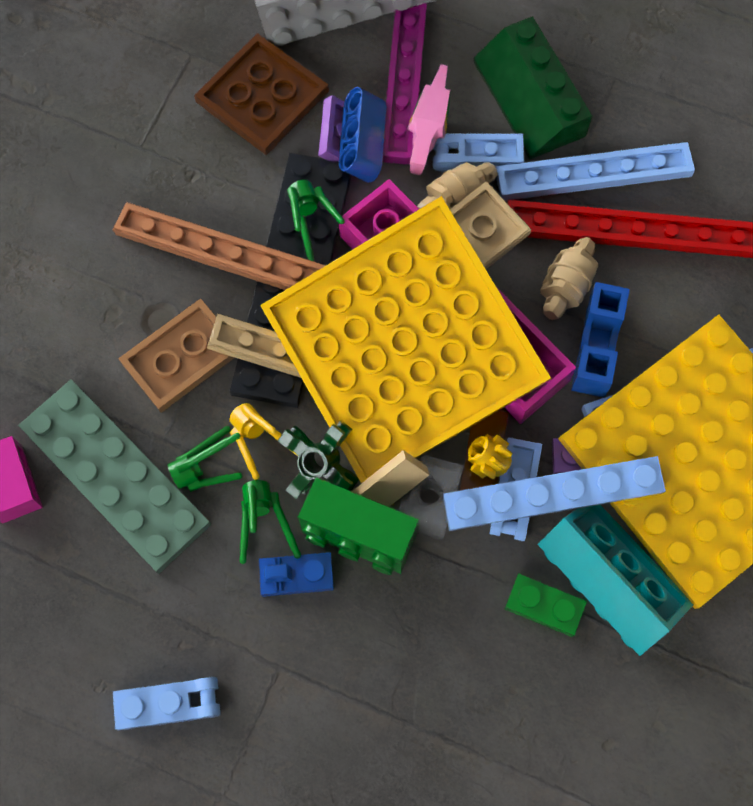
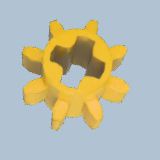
M486 434L475 439L468 450V461L473 464L470 470L482 479L487 475L493 480L495 477L505 474L512 463V452L507 449L509 443L499 435L492 438Z

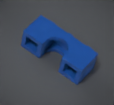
M595 282L588 300L571 391L603 398L607 395L613 383L618 352L615 351L616 343L624 321L630 289Z

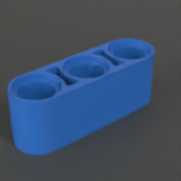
M355 87L348 93L343 107L339 168L354 177L371 183L378 177L382 169L387 107L386 102L360 87Z

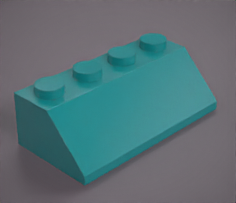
M601 505L577 508L564 517L537 544L544 551L546 558L558 566L569 578L571 585L590 601L598 615L607 620L620 634L622 641L628 647L633 648L639 656L666 635L693 606L677 585Z

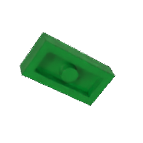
M518 573L504 609L573 637L587 601Z

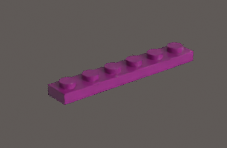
M427 3L402 11L395 10L386 98L383 163L410 165L413 151V133L408 130V126L419 99Z

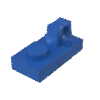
M331 552L304 554L299 559H296L294 556L259 559L262 597L334 591Z

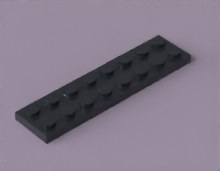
M289 153L266 247L308 260L302 233L295 230L291 201L287 189L296 181L308 180L314 188L322 187L326 198L342 216L352 175L340 170L339 162ZM319 201L317 210L305 217L315 262L328 265L332 262L339 232V223ZM257 281L247 323L274 331L260 305L285 290ZM238 359L230 394L235 397L298 408L304 382L300 377Z

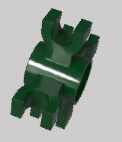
M341 420L337 425H331L323 440L316 444L296 425L291 430L286 429L278 442L298 455L297 465L300 471L286 489L295 499H298L301 494L305 495L313 485L315 478L322 476L330 483L351 491L355 487L359 478L339 464L340 452L338 450V447L350 434L352 428ZM315 452L323 458V467L316 463L314 458Z

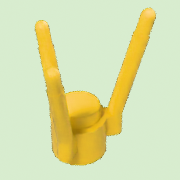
M244 403L237 406L230 415V423L234 426L230 435L240 433L241 437L236 442L253 479L258 480L260 476L244 438L256 439L264 430L276 440L282 434L266 421L251 404Z

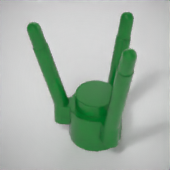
M299 180L287 189L291 201L295 230L302 233L308 260L315 262L305 216L313 214L317 210V205L320 201L339 224H344L345 220L326 198L322 187L314 188L310 181Z
M225 426L189 452L168 463L169 472L178 489L188 486L190 492L201 487L242 479L243 475L241 473L226 474L200 480L198 478L204 474L199 462L240 439V433H234L214 444L230 432V426Z
M253 480L245 483L242 486L243 501H241L240 563L244 564L247 561L249 528L251 533H255L257 531V517L268 514L270 507L274 509L294 557L299 559L301 553L281 508L279 494L271 492L270 484L264 480Z

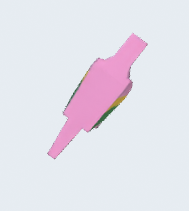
M440 65L432 85H425L408 126V130L413 133L410 172L420 176L423 173L427 156L434 148L437 139L444 138L446 134L450 108V90L445 89L448 68L446 65Z

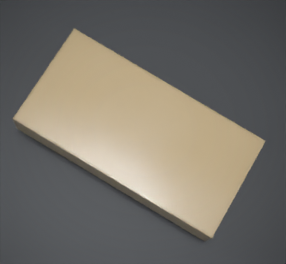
M403 450L351 492L390 507L430 474L426 465Z

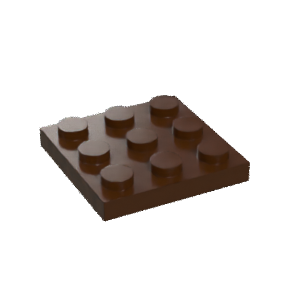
M257 33L194 97L197 104L267 155L329 92V87L326 82Z

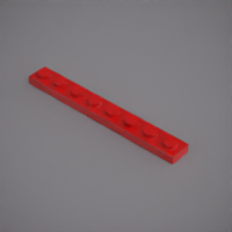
M508 200L507 202L530 227L531 233L527 236L530 238L576 242L581 238L588 237L595 244L753 258V222Z

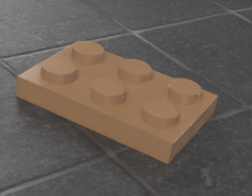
M201 298L118 358L160 413L235 358L207 349L216 316Z

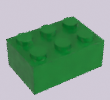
M317 477L298 515L302 533L306 534L305 539L320 547H325L326 543L339 548L338 553L353 561H358L359 557L373 562L372 568L387 575H392L393 571L401 574L417 537L419 523L417 518Z

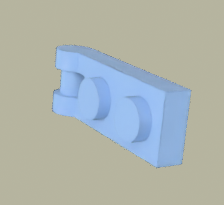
M446 133L444 138L437 139L433 148L436 151V155L433 156V169L440 172L450 170L451 168L454 169L465 162L475 167L486 162L495 165V167L524 163L523 134ZM458 149V153H449V150Z
M508 437L507 442L509 446L507 449L512 452V463L508 471L500 476L499 484L537 477L542 444ZM529 517L517 519V522L509 520L492 523L489 534L500 536L503 533L513 535L515 540L525 541Z
M207 677L192 681L113 691L115 730L119 731L221 716L220 704H216L215 690L218 689V678ZM200 692L201 706L192 707L191 694Z

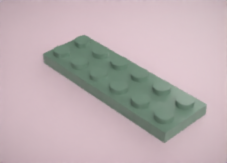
M72 379L18 425L158 574L211 526V523Z

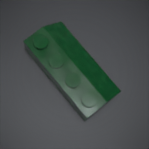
M533 16L504 27L474 57L473 62L514 134H523V149L529 160L586 137L592 114Z

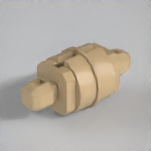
M465 162L452 170H447L441 177L432 181L426 187L428 197L422 200L417 207L421 209L442 196L448 208L451 209L484 182L491 183L498 175L495 165L486 162L475 167Z
M581 238L576 241L573 247L561 250L553 263L548 267L547 275L540 291L546 298L543 314L551 320L560 318L566 309L578 307L592 286L598 262L593 258L595 243L590 238Z

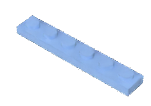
M684 142L502 165L496 167L498 174L496 178L499 194L504 201L692 177L695 168L689 144Z
M658 456L444 493L443 501L449 531L662 494L666 490Z

